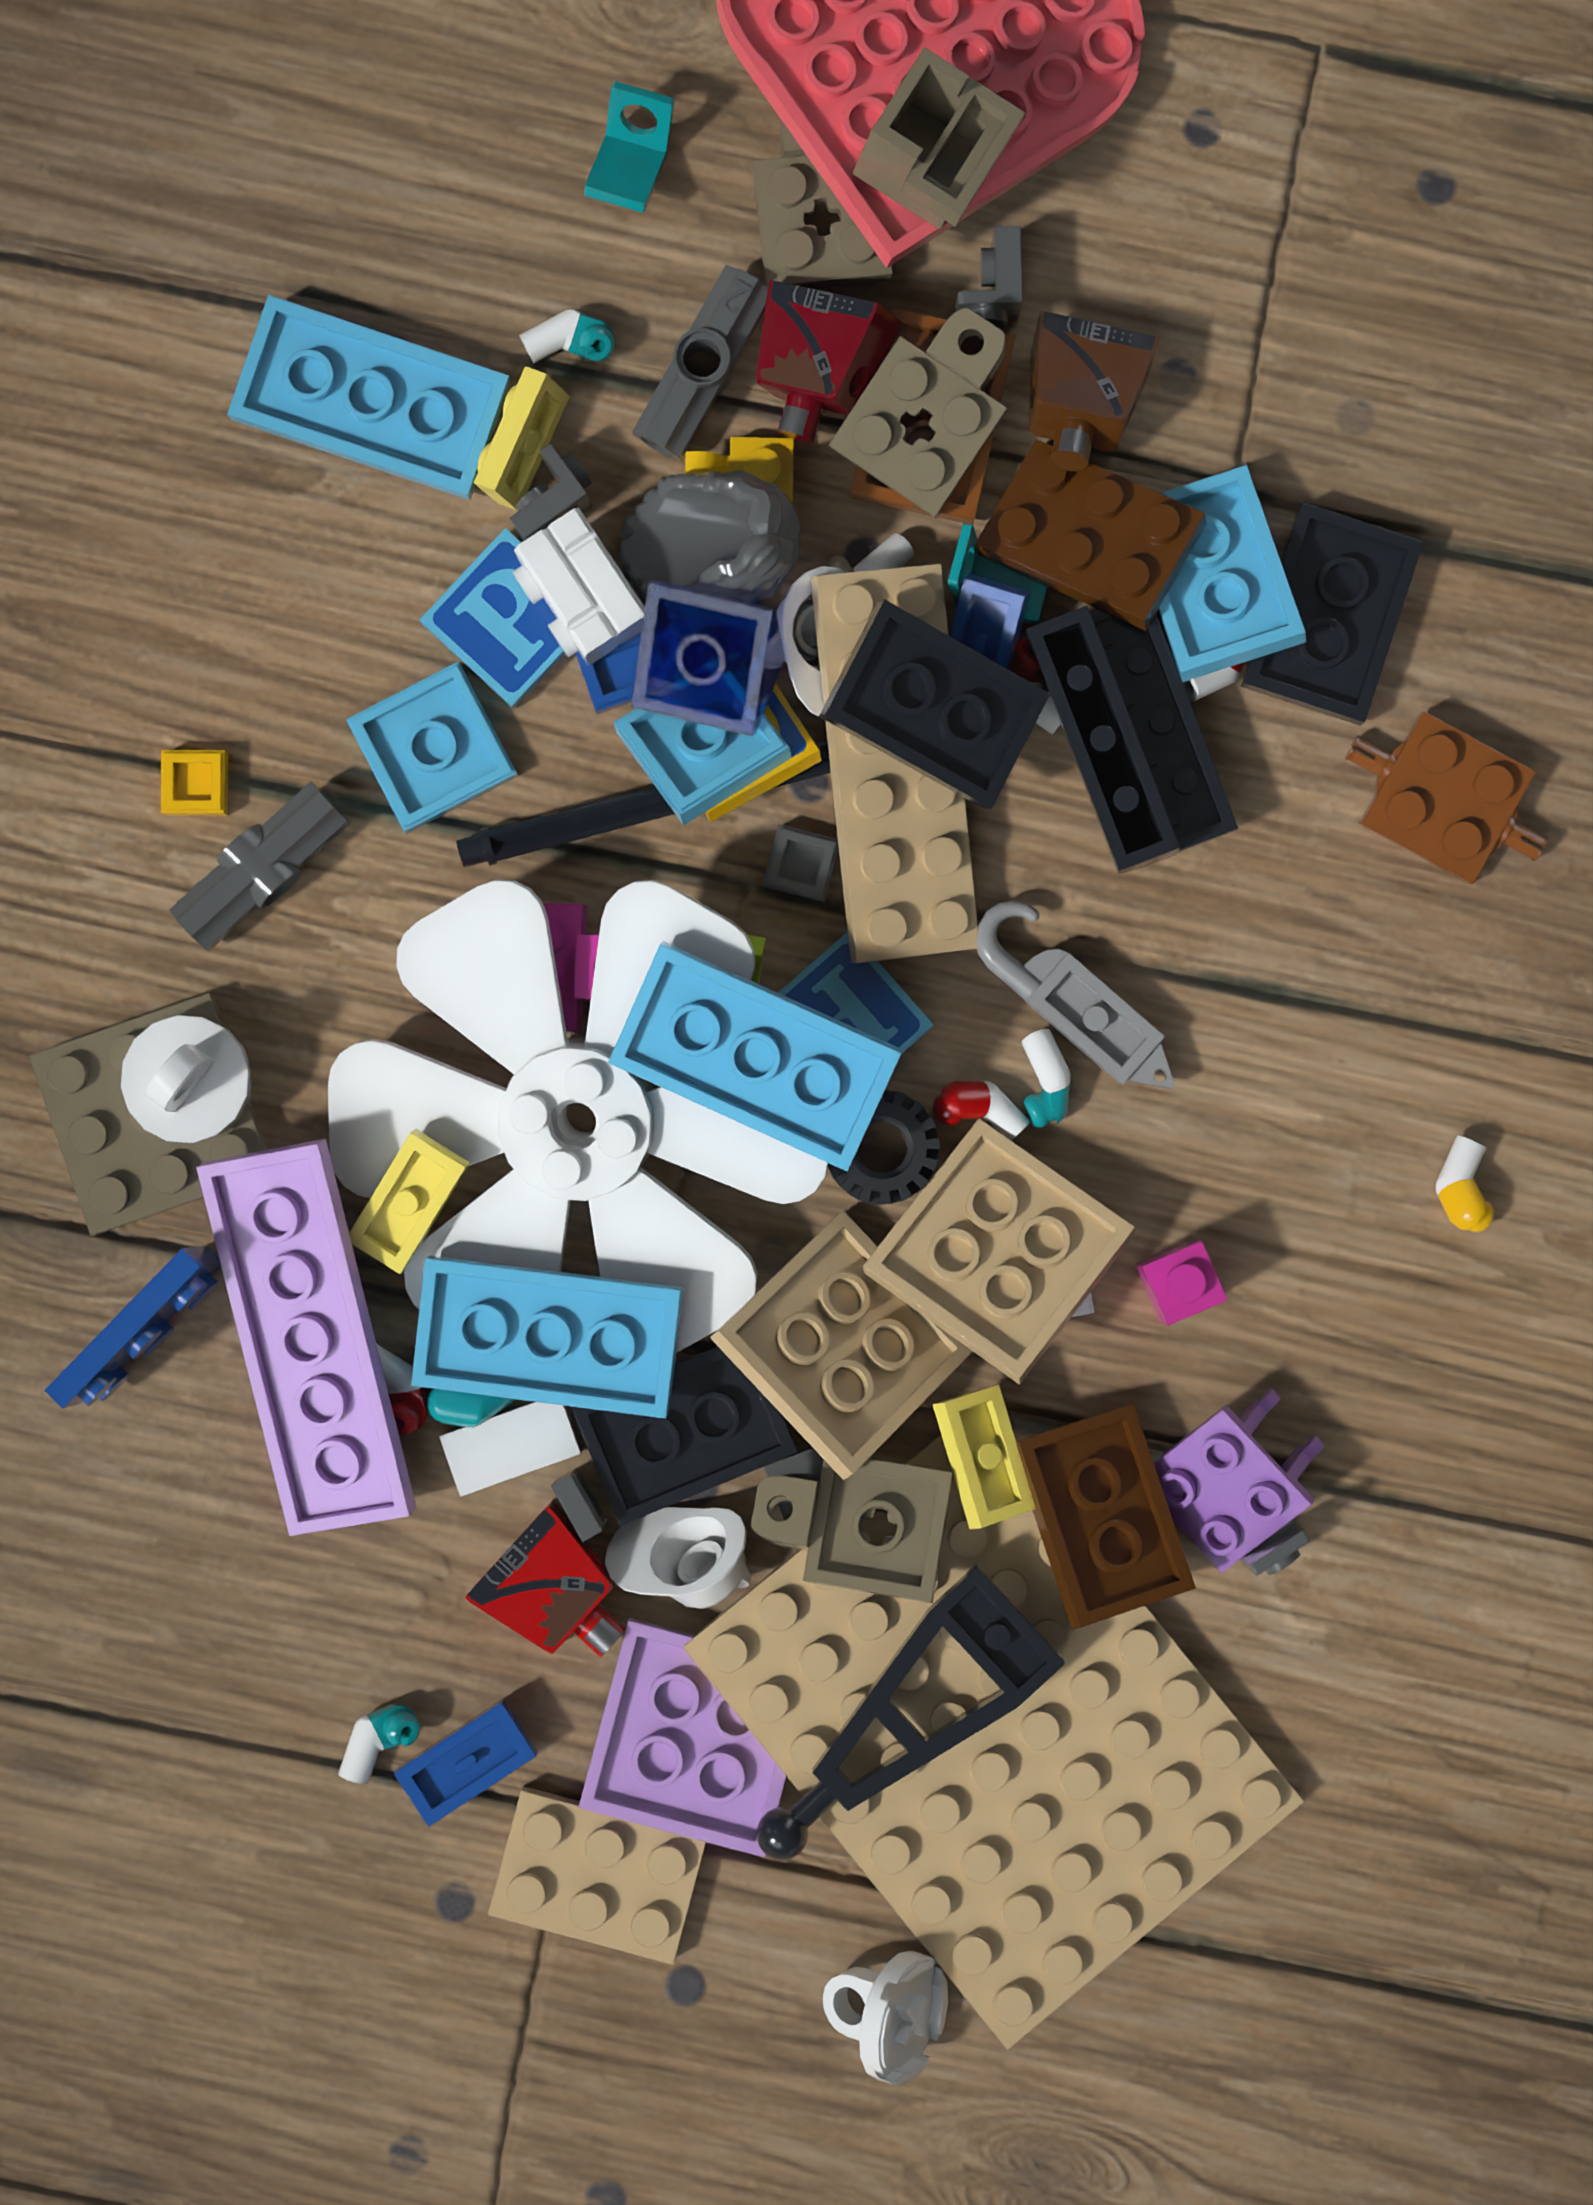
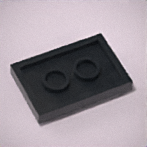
M1302 502L1298 508L1281 564L1306 632V642L1248 661L1240 687L1359 726L1364 724L1424 541Z
M883 599L877 602L819 717L984 809H992L1050 693Z
M718 1346L675 1363L670 1411L666 1419L571 1407L619 1526L798 1453L784 1416Z

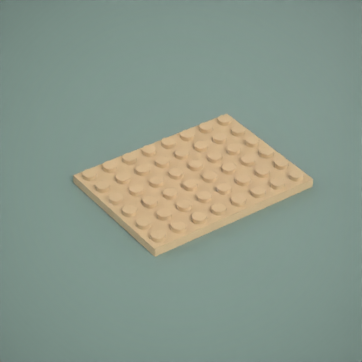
M941 1433L908 1459L904 1465L952 1472ZM953 1477L933 1603L977 1564L1059 1653L1066 1664L1015 1710L851 1810L847 1811L837 1801L820 1818L1008 2050L1304 1803V1801L1146 1606L1072 1630L1033 1511L983 1528L969 1529L955 1478ZM876 1509L873 1519L862 1520L860 1525L861 1531L870 1534L871 1545L882 1546L885 1537L895 1536L897 1532V1525L888 1521V1511ZM799 1549L697 1632L683 1646V1649L800 1794L804 1796L819 1782L812 1773V1768L932 1603L803 1581L808 1550ZM942 1626L889 1699L918 1731L926 1737L1001 1691V1689ZM875 1717L838 1768L851 1782H854L901 1753L905 1748Z

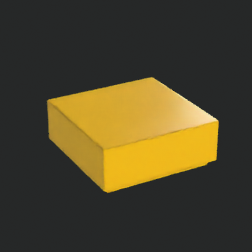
M161 750V814L165 816H228L229 753L225 750Z

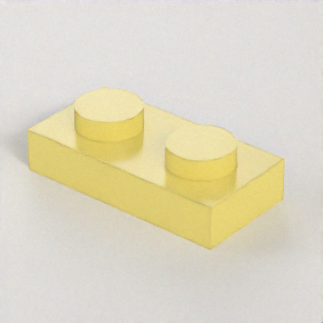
M525 366L518 384L510 389L505 398L503 417L492 442L484 447L478 460V473L473 483L498 504L516 511L518 510L515 505L527 494L542 461L540 450L550 443L570 398L548 374Z
M414 1129L405 1140L349 1233L351 1243L401 1274L411 1261L470 1162L418 1129Z
M999 1384L987 1386L932 1404L969 1529L983 1528L1035 1510V1503Z

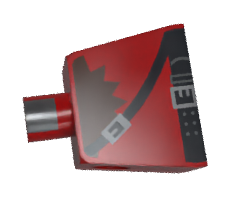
M553 1500L465 1596L472 1605L551 1654L574 1633L601 1658L626 1630L622 1624L599 1604L615 1585L609 1576L605 1564L587 1541L582 1542L569 1518Z

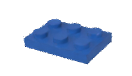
M207 1246L182 1248L44 1391L63 1409L83 1402L90 1406L98 1399L103 1402L109 1398L130 1375L123 1367L132 1358L136 1359L142 1353L146 1356L151 1354L173 1332L174 1327L167 1321L177 1311L181 1312L187 1306L191 1310L197 1307L216 1288L219 1282L212 1275L221 1267L219 1258Z

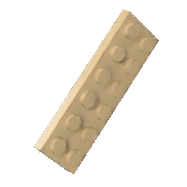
M941 564L817 575L810 578L824 705L878 601L886 599L948 635ZM825 720L851 962L863 963L978 949L976 941L978 925L965 798Z

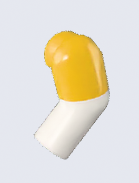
M1457 1135L1436 1181V1194L1450 1222L1460 1230L1478 1233L1487 1229L1494 1217V1209L1491 1203L1485 1201L1473 1178L1486 1151V1147L1471 1139Z

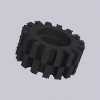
M884 1090L869 1125L876 1122H886L896 1126L903 1133L907 1144V1151L902 1163L889 1172H874L861 1163L857 1152L848 1171L828 1163V1169L833 1179L845 1192L858 1200L879 1205L904 1201L922 1189L929 1182L932 1173L936 1169L940 1149L936 1125L924 1107L904 1093Z

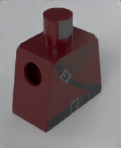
M770 280L756 379L757 384L775 397L786 401L777 432L795 440L813 443L823 409L849 415L885 360L899 331L901 321L876 302Z

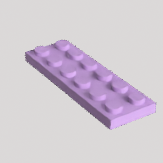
M326 1138L205 1161L196 1168L289 1536L410 1516L416 1510V1503Z

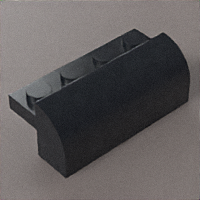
M1086 605L1026 629L1028 640L1050 693L1054 708L1118 874L1130 872L1165 860L1179 852L1238 830L1237 823L1156 614L1145 631L1101 610L1089 611Z

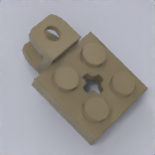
M781 120L780 144L782 157L752 160L765 286L769 287L770 280L806 288L891 280L892 266L888 268L884 266ZM826 205L829 212L839 215L840 222L831 224L829 235L818 236L816 226L805 225L804 216L813 214L814 206Z
M962 308L951 315L944 323L926 353L900 336L828 446L936 519L1007 412L1005 406L984 393L1005 357L1006 342L1003 331L969 308ZM971 337L979 338L984 343L982 350L975 355H967L960 350L962 343ZM922 410L932 415L929 426L936 432L933 439L928 442L925 439L919 438L913 446L906 443L903 439L906 436L907 429L901 424L902 419L907 414L916 417Z
M823 1459L820 1482L787 1476H771L762 1479L757 1487L751 1527L758 1535L770 1543L808 1550L803 1581L933 1604L954 1475L953 1472L868 1459L853 1475L843 1480ZM781 1502H792L793 1512L791 1516L785 1521H775L774 1510L776 1506ZM876 1509L888 1511V1521L897 1525L895 1536L885 1537L882 1546L871 1545L870 1534L861 1531L860 1526L863 1519L870 1520L874 1518Z

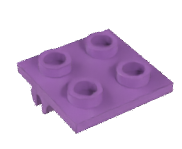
M1269 1388L1260 1401L1255 1399L1239 1418L1227 1405L1223 1406L1153 1462L1173 1521L1221 1573L1311 1506L1315 1500L1297 1480L1310 1461L1325 1445L1317 1435H1312L1303 1448L1301 1445L1298 1446L1281 1467L1251 1436L1266 1414L1281 1399L1273 1388Z

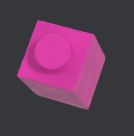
M1192 1239L1135 1264L1157 1318L1164 1325H1172L1227 1301L1204 1244L1200 1240Z

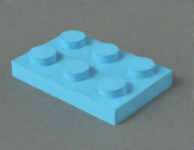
M1247 465L1162 492L1161 494L1204 512L1206 517V526L1158 609L1182 682L1305 643L1306 632Z

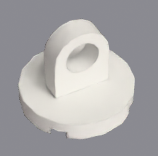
M176 1015L151 1024L133 1040L122 1063L121 1090L128 1111L144 1130L170 1142L197 1143L220 1136L239 1120L251 1095L252 1080H250L251 1071L248 1065L250 1063L245 1048L225 1027L204 1017Z
M914 1951L901 1952L893 1957L883 1967L881 1972L863 1967H853L831 1978L825 1986L822 1998L823 2008L828 2021L838 2032L859 2040L860 2058L865 2071L877 2080L895 2086L912 2081L929 2062L930 2056L922 2054L928 2040L937 2042L939 2035L942 2034L948 2007L947 1980L943 1970L934 1966L936 1960L930 1956ZM848 1987L857 1991L864 2001L865 2007L862 2016L855 2013L848 2002Z

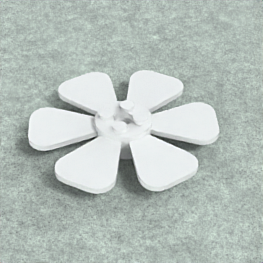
M496 879L481 884L419 920L404 933L397 948L396 962L402 984L415 998L514 1074L508 1087L505 1088L393 1042L375 1038L358 1041L341 1052L330 1069L328 1081L330 1158L334 1173L344 1187L356 1195L371 1198L405 1140L414 1129H418L470 1162L469 1166L505 1153L508 1163L513 1168L512 1171L422 1241L404 1271L406 1291L418 1309L420 1308L425 1258L430 1255L561 1272L571 1200H588L600 1277L684 1287L676 1353L717 1331L756 1293L758 1273L752 1257L742 1245L649 1174L641 1165L645 1162L648 1155L651 1154L763 1200L787 1204L801 1201L814 1193L826 1176L828 1163L660 1086L656 1088L653 1083L608 1063L661 942L665 941L751 980L755 969L754 948L747 934L733 921L673 886L657 880H638L620 888L606 903L601 919L586 1038L575 1037L567 1040L549 920L543 902L531 888L515 880ZM582 1103L588 1106L594 1112L596 1118L595 1130L581 1132L573 1128L567 1118L568 1105Z

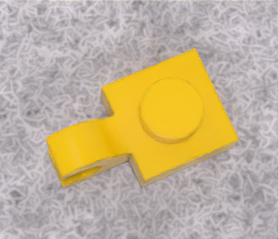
M730 437L729 456L707 451H687L685 474H702L710 471L725 473L741 470L754 474L763 481L777 485L788 496L790 502L793 503L794 439Z

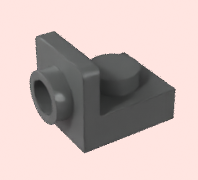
M1020 226L994 227L991 248L980 249L981 287H992V290L958 292L955 306L956 311L962 308H969L997 328L1006 326L1008 319L1019 318L1023 302Z
M550 443L540 450V454L545 466L558 483L550 489L546 484L535 487L515 505L518 512L510 517V521L522 541H525L540 530L546 529L549 524L574 508L579 507L583 514L592 508L587 493L584 490L592 484L590 478L571 452L560 458Z

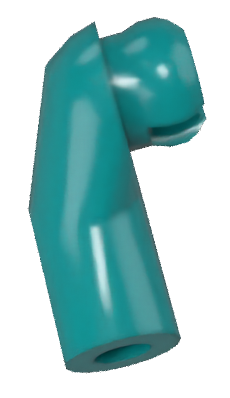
M432 1389L427 1398V1408L429 1415L436 1421L449 1425L474 1428L517 1399Z

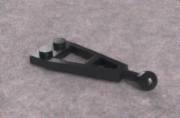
M977 1564L927 1609L812 1768V1773L819 1782L791 1808H774L760 1819L756 1836L761 1850L766 1855L776 1860H788L796 1857L802 1852L807 1843L808 1827L835 1802L839 1801L847 1811L851 1810L1018 1708L1066 1664L1059 1653ZM943 1626L998 1685L1001 1691L924 1737L889 1698ZM876 1717L905 1750L854 1782H851L838 1767Z

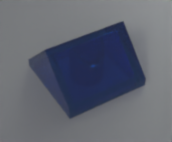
M656 580L650 581L648 584L631 707L754 736L757 733L785 659L776 608Z

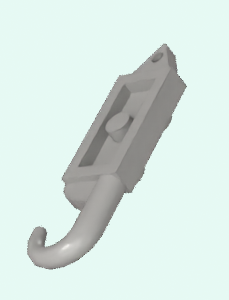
M1011 900L998 903L985 912L978 923L976 941L978 955L989 970L1023 998L1032 1009L1118 1084L1123 1085L1126 1081L1167 1089L1175 1087L1161 1045V1041L1165 1036L1070 953L1060 949L1046 950L1035 955L1023 966L999 944L997 930L1005 919L1012 916H1022L1030 921H1037L1040 917L1038 910L1027 903ZM1157 1070H1162L1165 1073V1079L1162 1082H1158L1154 1077V1073Z

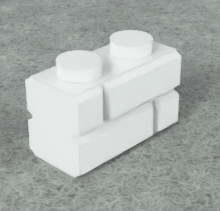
M579 507L549 524L546 529L540 530L514 549L517 559L522 566L512 573L532 604L544 598L557 619L547 626L568 658L579 651L587 665L593 664L614 650L619 644L628 641L651 624L650 614Z

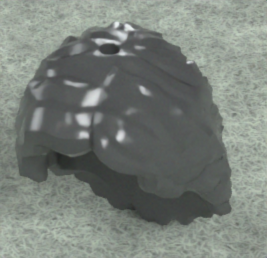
M741 470L725 473L710 471L702 474H672L667 478L663 476L657 482L658 488L648 491L644 495L643 503L635 505L631 513L624 517L621 527V535L624 540L620 543L619 561L625 565L624 576L633 582L642 598L651 600L653 609L656 612L666 610L672 613L701 614L711 609L722 612L732 608L744 607L750 602L770 598L785 581L800 554L799 536L801 527L798 515L788 496L777 485L763 481L754 474Z

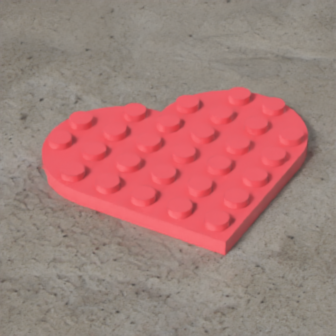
M715 0L722 30L735 55L886 268L953 226L945 221L941 229H937L852 174L872 128L924 47L969 75L968 80L971 77L1025 112L1021 123L959 220L960 222L1090 139L1112 120L1123 105L1137 79L1141 57V41L1145 36L1144 19L1139 0Z

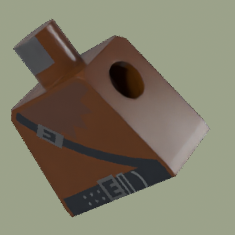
M1041 310L1030 352L1029 431L1035 436L1054 440L1050 460L1055 466L1067 471H1081L1088 467L1091 449L1105 452L1117 450L1148 378L1159 337Z

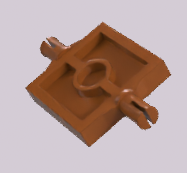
M1425 711L1420 712L1405 741L1392 750L1391 753L1366 741L1359 735L1351 744L1352 747L1366 753L1372 759L1351 748L1348 750L1345 760H1350L1378 776L1375 783L1374 797L1359 822V825L1468 884L1475 883L1490 854L1502 844L1524 854L1534 862L1543 852L1524 842L1521 838L1539 848H1544L1549 838L1515 821L1518 815L1519 802L1536 771Z

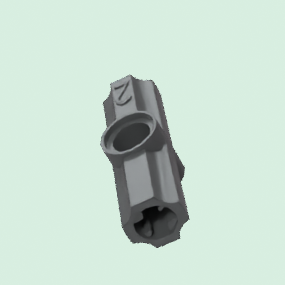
M725 265L691 328L677 341L673 352V360L632 431V434L648 447L679 462L683 459L718 394L722 393L730 384L733 374L732 370L765 312L768 287L758 278L740 268L736 269ZM707 350L715 353L720 358L719 368L707 377L692 375L686 369L688 359L698 351Z
M309 782L262 826L261 824H256L234 839L218 857L217 862L219 865L204 879L196 883L169 911L193 939L205 950L210 951L254 910L266 908L285 894L301 877L303 873L301 868L317 853L321 852L329 842L341 834L350 822L313 782Z

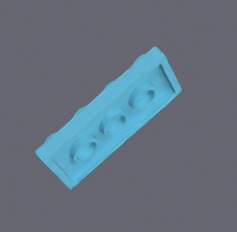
M268 295L227 415L232 421L471 500L476 486L473 482L478 473V460L484 447L491 442L511 380L509 375Z
M663 941L657 949L608 1063L842 1170L848 1171L903 1049Z
M430 1255L425 1258L411 1386L666 1419L670 1411L684 1287Z

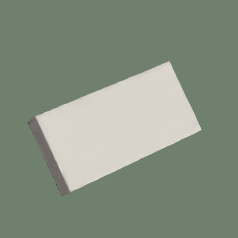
M532 1402L498 1414L477 1427H462L439 1436L460 1497L582 1453L566 1406Z

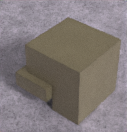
M924 47L872 128L852 174L940 230L945 221L956 227L1018 128L1025 112L971 77L968 80L969 75Z

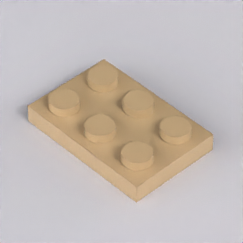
M523 1786L520 1791L488 1915L673 1965L706 1842L578 1808L580 1801Z

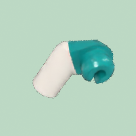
M573 309L565 310L519 335L533 363L560 349L587 360L600 362L611 356L615 346L613 330L607 323Z
M1041 1029L1029 1034L1021 1043L1040 1082L1041 1092L1030 1094L1024 1100V1107L1033 1126L1042 1128L1052 1121L1058 1124L1068 1114L1071 1079L1070 1070L1049 1029Z
M391 1704L361 1716L354 1725L338 1775L354 1783L368 1784L379 1752L400 1744L406 1747L417 1740L420 1734V1723L413 1710L404 1705Z

